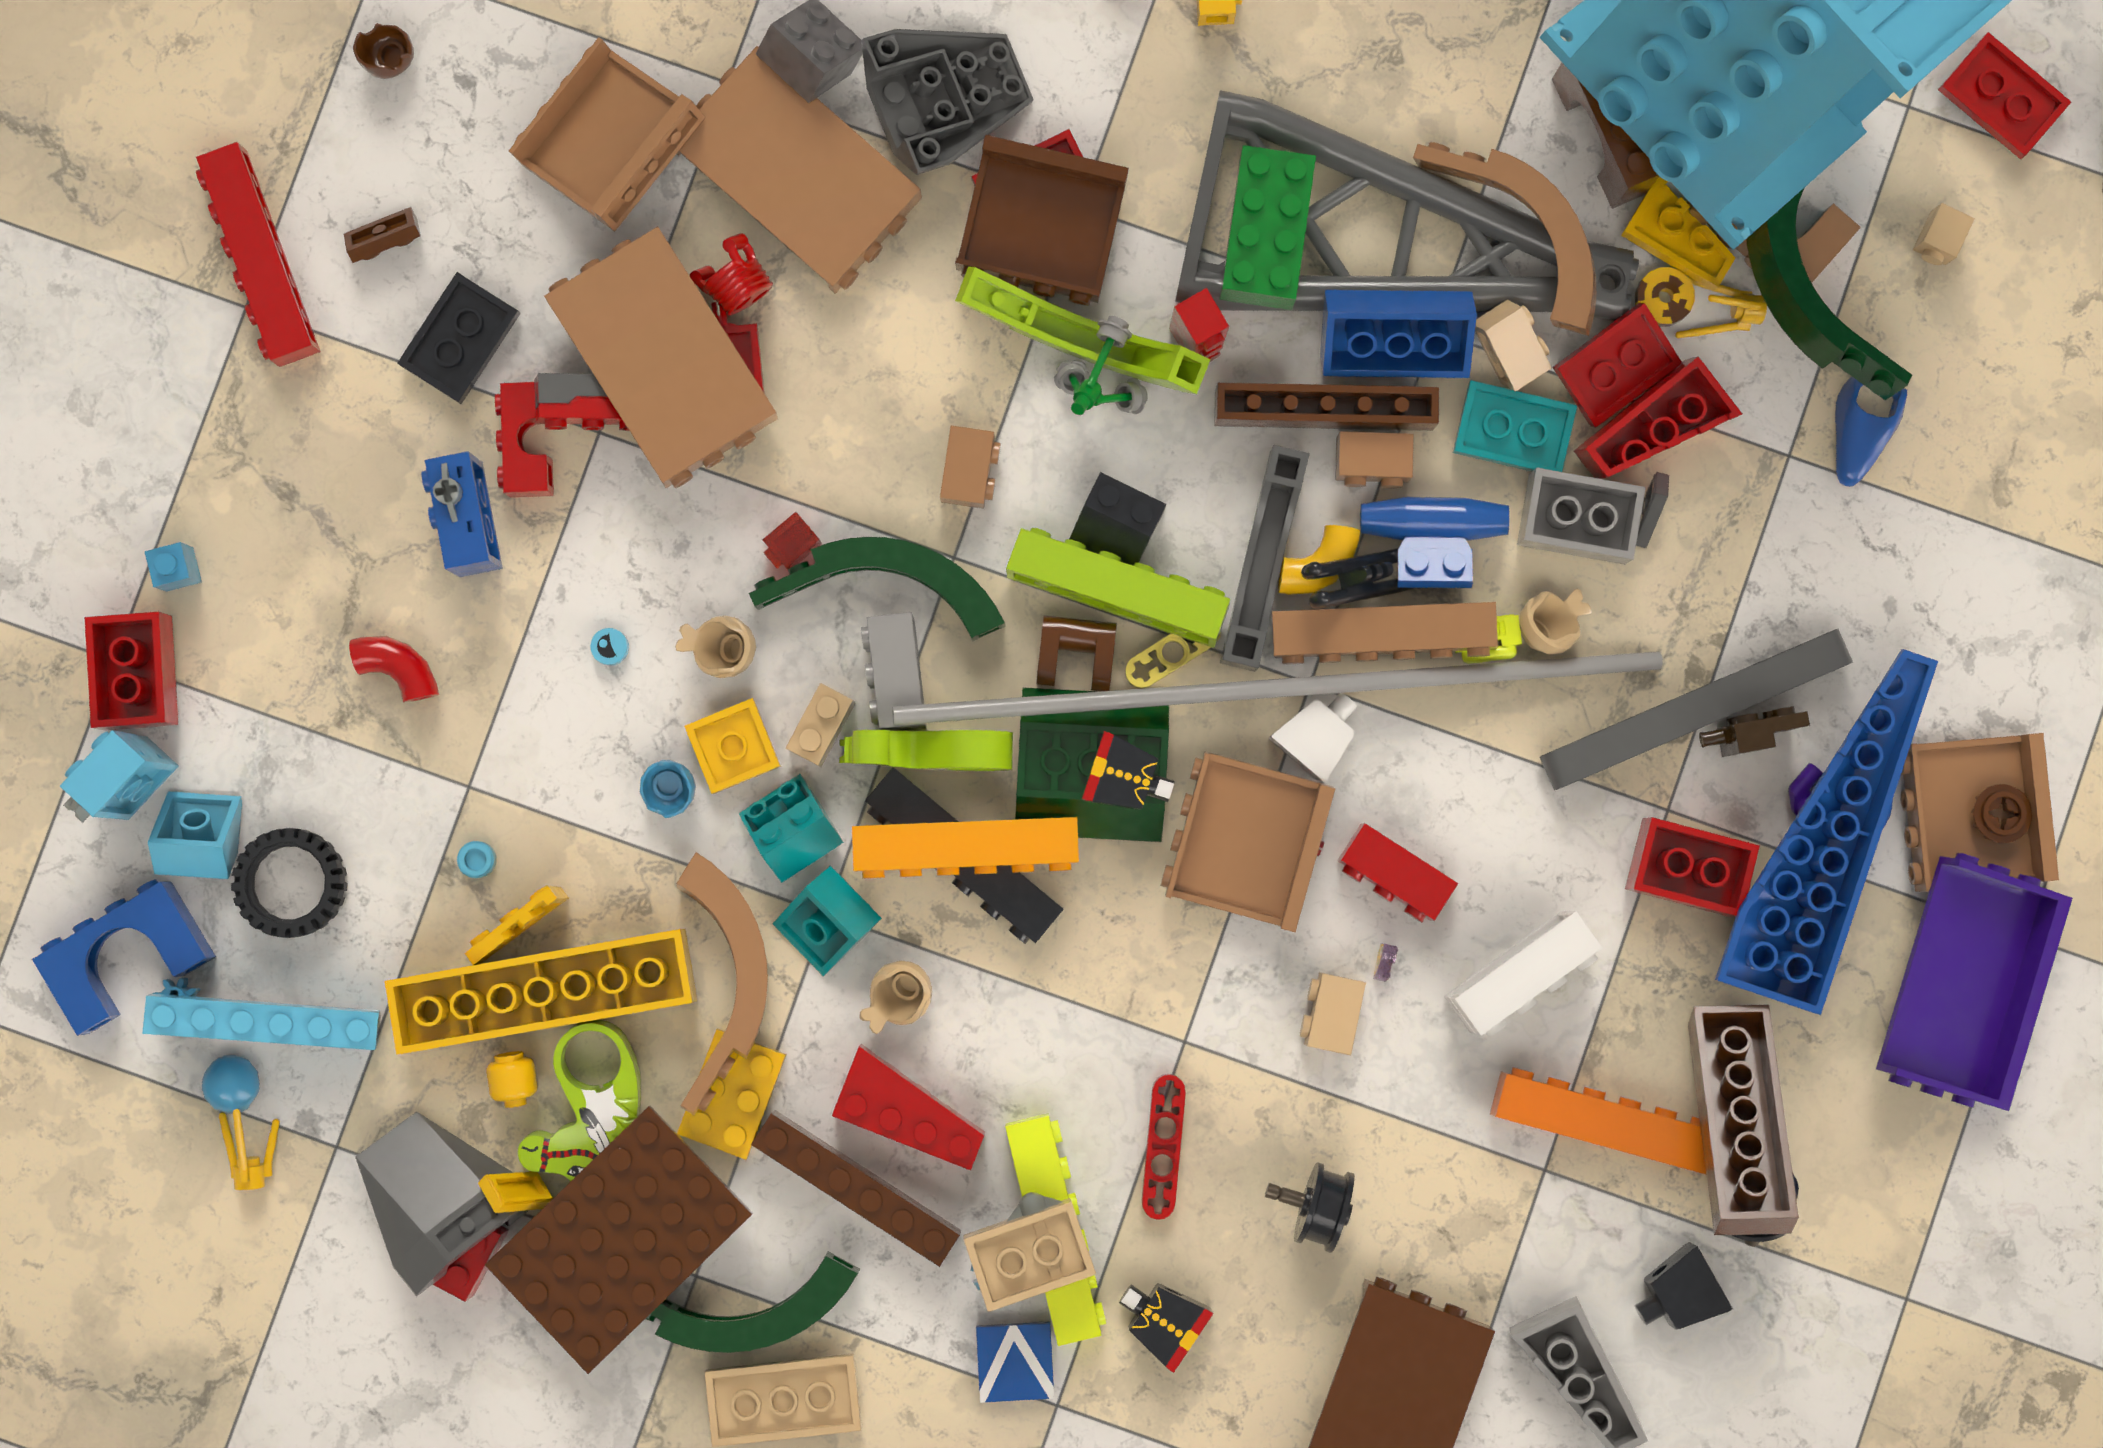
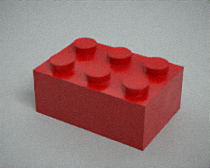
M158 611L84 617L91 728L107 731L178 725L172 616Z
M1654 817L1642 818L1625 890L1736 918L1738 909L1749 892L1760 845Z

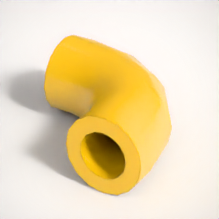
M1326 525L1324 526L1321 544L1313 554L1305 558L1283 557L1279 574L1278 593L1288 595L1309 594L1334 584L1339 579L1338 575L1307 580L1302 577L1301 570L1311 562L1324 563L1354 557L1359 544L1360 530L1347 526Z

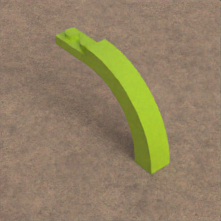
M968 267L955 299L956 302L1009 326V329L1037 342L1092 364L1096 363L1105 343L1097 337L1100 328L1098 322L1051 304L976 267ZM1132 334V337L1126 340L1123 348L1112 346L1103 368L1162 387L1197 394L1210 359L1181 345L1163 343Z

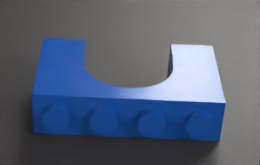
M157 879L143 884L136 890L139 895L127 902L123 898L110 904L104 909L106 915L96 921L93 918L82 921L72 928L74 931L73 935L64 940L58 937L47 942L40 948L43 953L32 959L77 1036L90 1034L121 1015L100 980L97 967L99 952L103 944L111 935L119 930L132 928L145 934L157 948L173 977L186 976L216 957L172 882H158Z

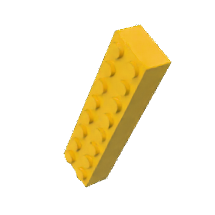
M686 928L385 981L396 1055L698 1001Z

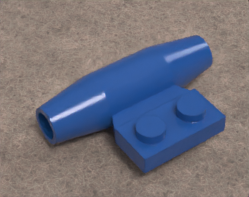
M1402 497L1363 503L1360 508V533L1402 540L1397 553L1398 587L1472 588L1473 553L1467 541L1508 535L1509 505L1461 497Z

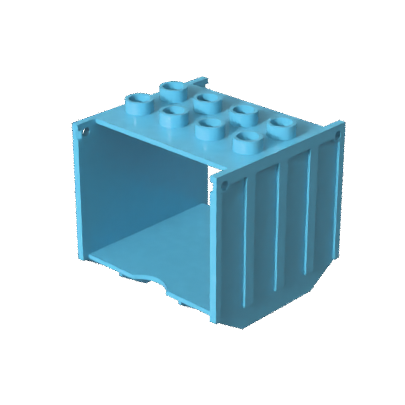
M1584 0L1559 19L1552 27L1550 26L1539 38L1599 102L1603 115L1611 123L1621 126L1649 157L1654 171L1662 179L1672 182L1734 250L1864 136L1867 131L1864 129L1861 121L1893 92L1899 98H1902L2012 0Z

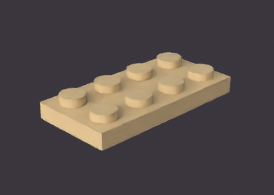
M854 1353L707 1369L705 1371L712 1447L855 1432L862 1429Z

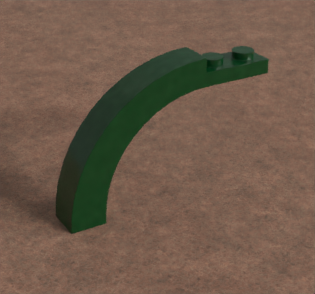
M1803 188L1746 239L1754 278L1764 301L1780 327L1808 358L1822 369L1833 362L1844 372L1851 375L1886 401L1908 386L1912 374L1847 327L1828 308L1815 290L1803 265L1796 234L1797 210L1805 189Z
M887 537L847 538L810 549L816 562L815 564L809 565L808 561L799 563L788 569V576L777 581L774 576L763 579L754 585L756 590L749 593L755 608L760 610L838 575L859 571H882L908 577L938 594L959 616L972 641L1006 627L1000 612L986 591L960 566L924 546Z
M828 1251L810 1279L795 1293L772 1307L745 1315L715 1316L686 1309L665 1299L646 1320L652 1322L656 1318L661 1320L655 1335L691 1349L732 1353L769 1347L801 1333L820 1320L847 1292L858 1275L860 1268Z

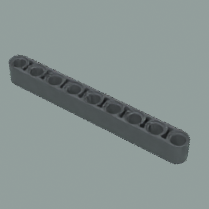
M1835 629L1540 756V760L1555 791L1853 663V660L1839 629Z

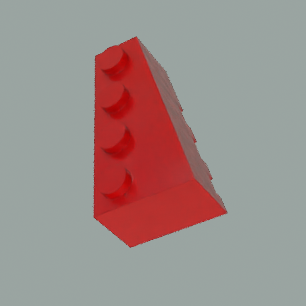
M1699 356L1684 360L1682 364L1658 381L1573 452L1594 478H1608L1685 440L1715 428L1717 425L1732 420L1743 413Z

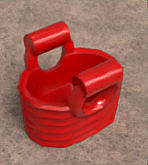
M743 233L736 234L723 241V249L729 253L732 261L720 268L716 273L712 266L707 265L692 271L689 275L694 284L701 291L711 296L729 316L752 306L766 295L773 286V282L770 281L766 271L762 269V265L756 259L754 249L749 244L747 236ZM739 250L744 251L747 258L746 261L739 255Z

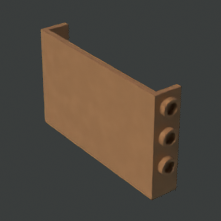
M756 46L736 69L731 67L724 73L719 82L721 86L712 96L706 94L696 106L705 118L677 152V155L680 156L682 154L825 280L830 290L836 294L841 287L846 290L854 283L859 275L857 269L865 261L871 263L883 249L881 243L889 234L895 236L905 226L907 222L905 216L922 198L921 189L819 99L816 98L808 103L756 55L759 48Z
M657 226L633 242L630 239L622 241L611 250L613 254L602 261L594 259L586 263L580 269L581 273L571 280L563 278L549 287L548 290L550 292L544 295V297L657 473L664 487L668 488L673 485L674 488H678L693 478L692 472L704 465L708 469L721 462L725 458L723 453L734 446L737 449H741L756 439L754 434L776 421L778 416Z

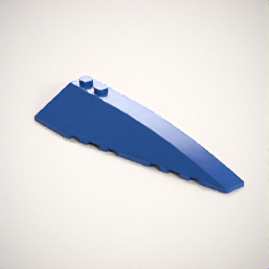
M1901 649L1740 905L1715 980L1821 1015L1938 664L1937 660Z

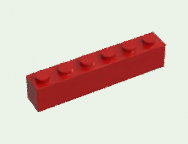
M234 142L196 156L200 169L196 170V176L204 191L208 190L212 203L208 204V209L216 225H221L225 235L220 238L221 245L228 258L233 257L237 270L232 272L240 292L245 291L249 304L245 305V310L253 326L257 325L262 338L257 339V343L265 360L270 359L274 364L282 367L320 353V348L247 150L238 142Z

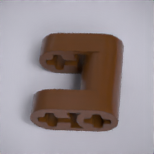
M1044 615L1036 684L1055 686L1058 650L1095 654L1091 690L1110 691L1117 623Z

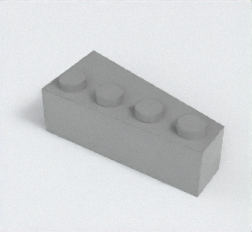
M1577 1296L1510 1327L1511 1337L1527 1353L1532 1362L1544 1373L1560 1395L1573 1407L1606 1448H1635L1648 1441L1645 1431Z

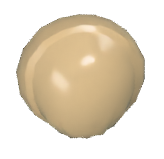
M1575 589L1565 601L1551 592L1544 591L1526 603L1520 613L1519 623L1521 635L1532 649L1546 654H1559L1572 647L1580 638L1578 616L1591 613L1590 605L1582 602L1583 595L1581 590Z
M726 615L714 617L703 623L696 630L689 624L680 626L679 631L683 638L677 641L676 651H693L698 667L708 675L717 678L734 677L744 672L753 661L756 641L750 628L739 618Z
M896 961L885 964L877 971L871 982L870 1007L862 1009L859 1018L862 1021H870L869 1028L875 1034L882 1031L886 1021L896 1025L914 1023L925 1014L931 1003L932 985L929 976L919 965L913 962Z

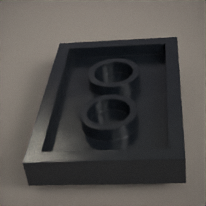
M456 272L397 364L459 404H462L521 313Z

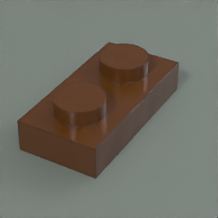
M411 207L343 234L346 252L352 263L373 259L385 250L395 246H406L415 238L421 236L417 217Z

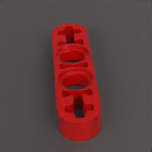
M1173 1074L1159 1076L1153 1083L1141 1200L1145 1213L1150 1218L1156 1220L1169 1217L1174 1211L1176 1203L1186 1090L1182 1080ZM1169 1080L1173 1081V1086L1179 1089V1094L1172 1095L1171 1108L1179 1107L1178 1114L1170 1111L1155 1112L1156 1105L1164 1107L1165 1102L1164 1095L1158 1093L1159 1087H1165L1166 1081ZM1164 1117L1171 1118L1176 1124V1131L1169 1138H1161L1155 1133L1156 1122ZM1164 1154L1171 1158L1173 1166L1168 1174L1160 1176L1152 1171L1151 1163L1154 1157ZM1149 1179L1160 1183L1172 1181L1171 1188L1163 1186L1162 1195L1165 1200H1169L1168 1206H1162L1161 1212H1154L1153 1205L1148 1204V1199L1155 1198L1156 1185L1148 1186Z

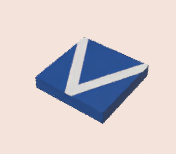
M1050 1322L976 1326L980 1403L1054 1399Z

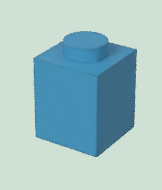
M178 542L144 551L153 587L168 592L202 583L193 547Z

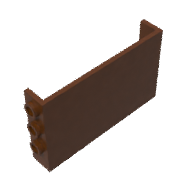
M1376 1276L1375 1282L1364 1279L1362 1286L1365 1288V1292L1308 1448H1453L1495 1330L1489 1325L1465 1317L1467 1310L1453 1304L1446 1303L1445 1307L1441 1308L1431 1304L1432 1297L1421 1292L1411 1290L1410 1294L1407 1295L1396 1291L1397 1284Z

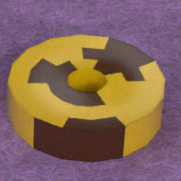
M1660 267L1650 271L1638 283L1635 291V305L1645 303L1660 327H1670L1682 321L1691 312L1695 302V290L1691 280L1682 271L1672 267ZM1667 292L1670 296V302H1662L1659 298V293Z

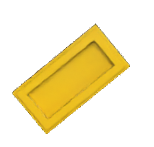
M538 1172L487 1174L478 1182L495 1213L543 1209L553 1199Z

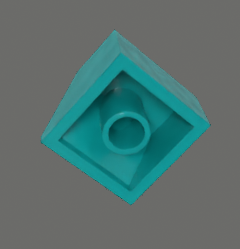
M830 865L801 891L772 924L824 977L882 918Z

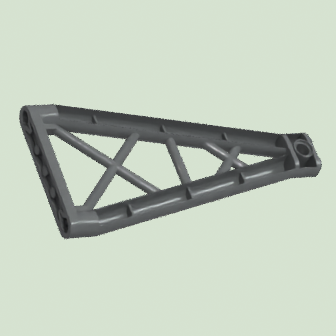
M1220 90L1175 302L1181 303L1207 288L1220 311H1323L1325 290L1472 291L1476 312H1489L1506 300L1519 306L1524 305L1529 312H1552L1556 299L1558 277H1512L1501 259L1517 249L1554 266H1557V259L1551 237L1539 219L1264 99ZM1225 138L1243 141L1247 146L1266 148L1260 139L1262 138L1295 153L1315 155V162L1353 178L1309 206L1305 233L1333 276L1299 275L1297 296L1292 310L1220 300L1225 261L1219 265L1199 261ZM1369 185L1405 200L1406 206L1391 276H1351L1314 220ZM1420 207L1460 224L1480 256L1449 276H1406ZM1485 236L1495 239L1501 243L1492 247ZM1588 241L1596 273L1594 317L1615 321L1630 309L1632 295L1627 294L1629 280L1634 281L1636 277L1639 259L1634 258L1633 250ZM1487 268L1493 274V276H1476ZM1601 275L1610 276L1615 282V289L1607 290L1603 288L1599 277Z

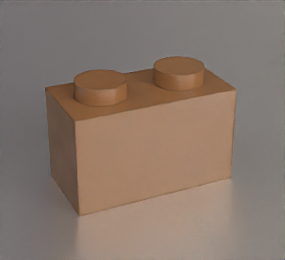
M950 426L940 493L941 503L984 509L985 500H993L995 479L989 478L991 464L998 465L1001 443L994 442L995 434L993 431Z
M1340 431L1336 437L1335 480L1344 481V486L1365 487L1367 481L1381 482L1382 488H1402L1403 483H1408L1413 478L1414 434Z

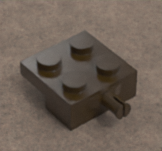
M1794 706L1763 712V719L1760 720L1758 713L1726 719L1727 726L1717 728L1714 731L1700 732V744L1702 748L1720 744L1722 757L1776 747L1774 733L1810 726L1808 711L1795 713Z

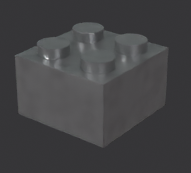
M808 0L770 24L756 55L802 98L810 103L852 74L863 54L862 40L819 0Z

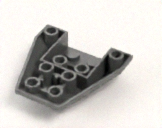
M894 29L863 38L861 41L866 89L893 155L916 175L950 165L983 140L985 135L991 134L1034 100L1007 34Z
M418 1112L412 1114L355 1156L392 1266L416 1297L441 1279L447 1273L450 1264L504 1223L510 1226L529 1211L495 1213L478 1182L487 1174L513 1172Z

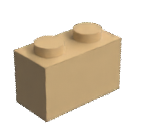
M1506 300L1476 319L1475 333L1500 383L1516 392L1552 367L1546 357L1549 355V349L1540 336H1536L1532 328L1535 322L1529 310L1524 305L1519 306Z
M820 683L791 736L786 749L822 767L856 704L854 700Z
M1320 972L1318 979H1311L1307 1000L1313 1001L1310 1016H1303L1300 1028V1037H1305L1304 1045L1346 1055L1352 1054L1366 982Z

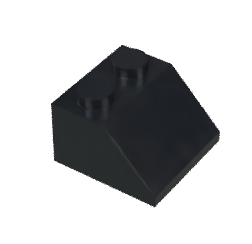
M1100 472L1069 539L1085 545V550L1097 554L1100 551H1107L1121 558L1120 562L1134 566L1135 563L1140 562L1167 504Z

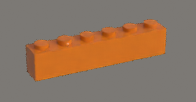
M1512 1067L1511 1074L1500 1072L1490 1115L1706 1175L1699 1118L1691 1116L1690 1123L1676 1119L1678 1112L1657 1106L1654 1113L1640 1109L1642 1102L1620 1097L1618 1103L1604 1100L1606 1092L1584 1087L1583 1093L1568 1090L1569 1082L1548 1077L1547 1084L1533 1080V1072Z

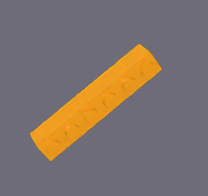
M1077 817L852 826L853 871H862V879L885 878L884 870H899L900 877L922 876V869L937 868V876L959 875V867H974V874L997 873V866L1012 865V873L1034 872L1035 864H1049V871L1072 870L1071 863H1079Z

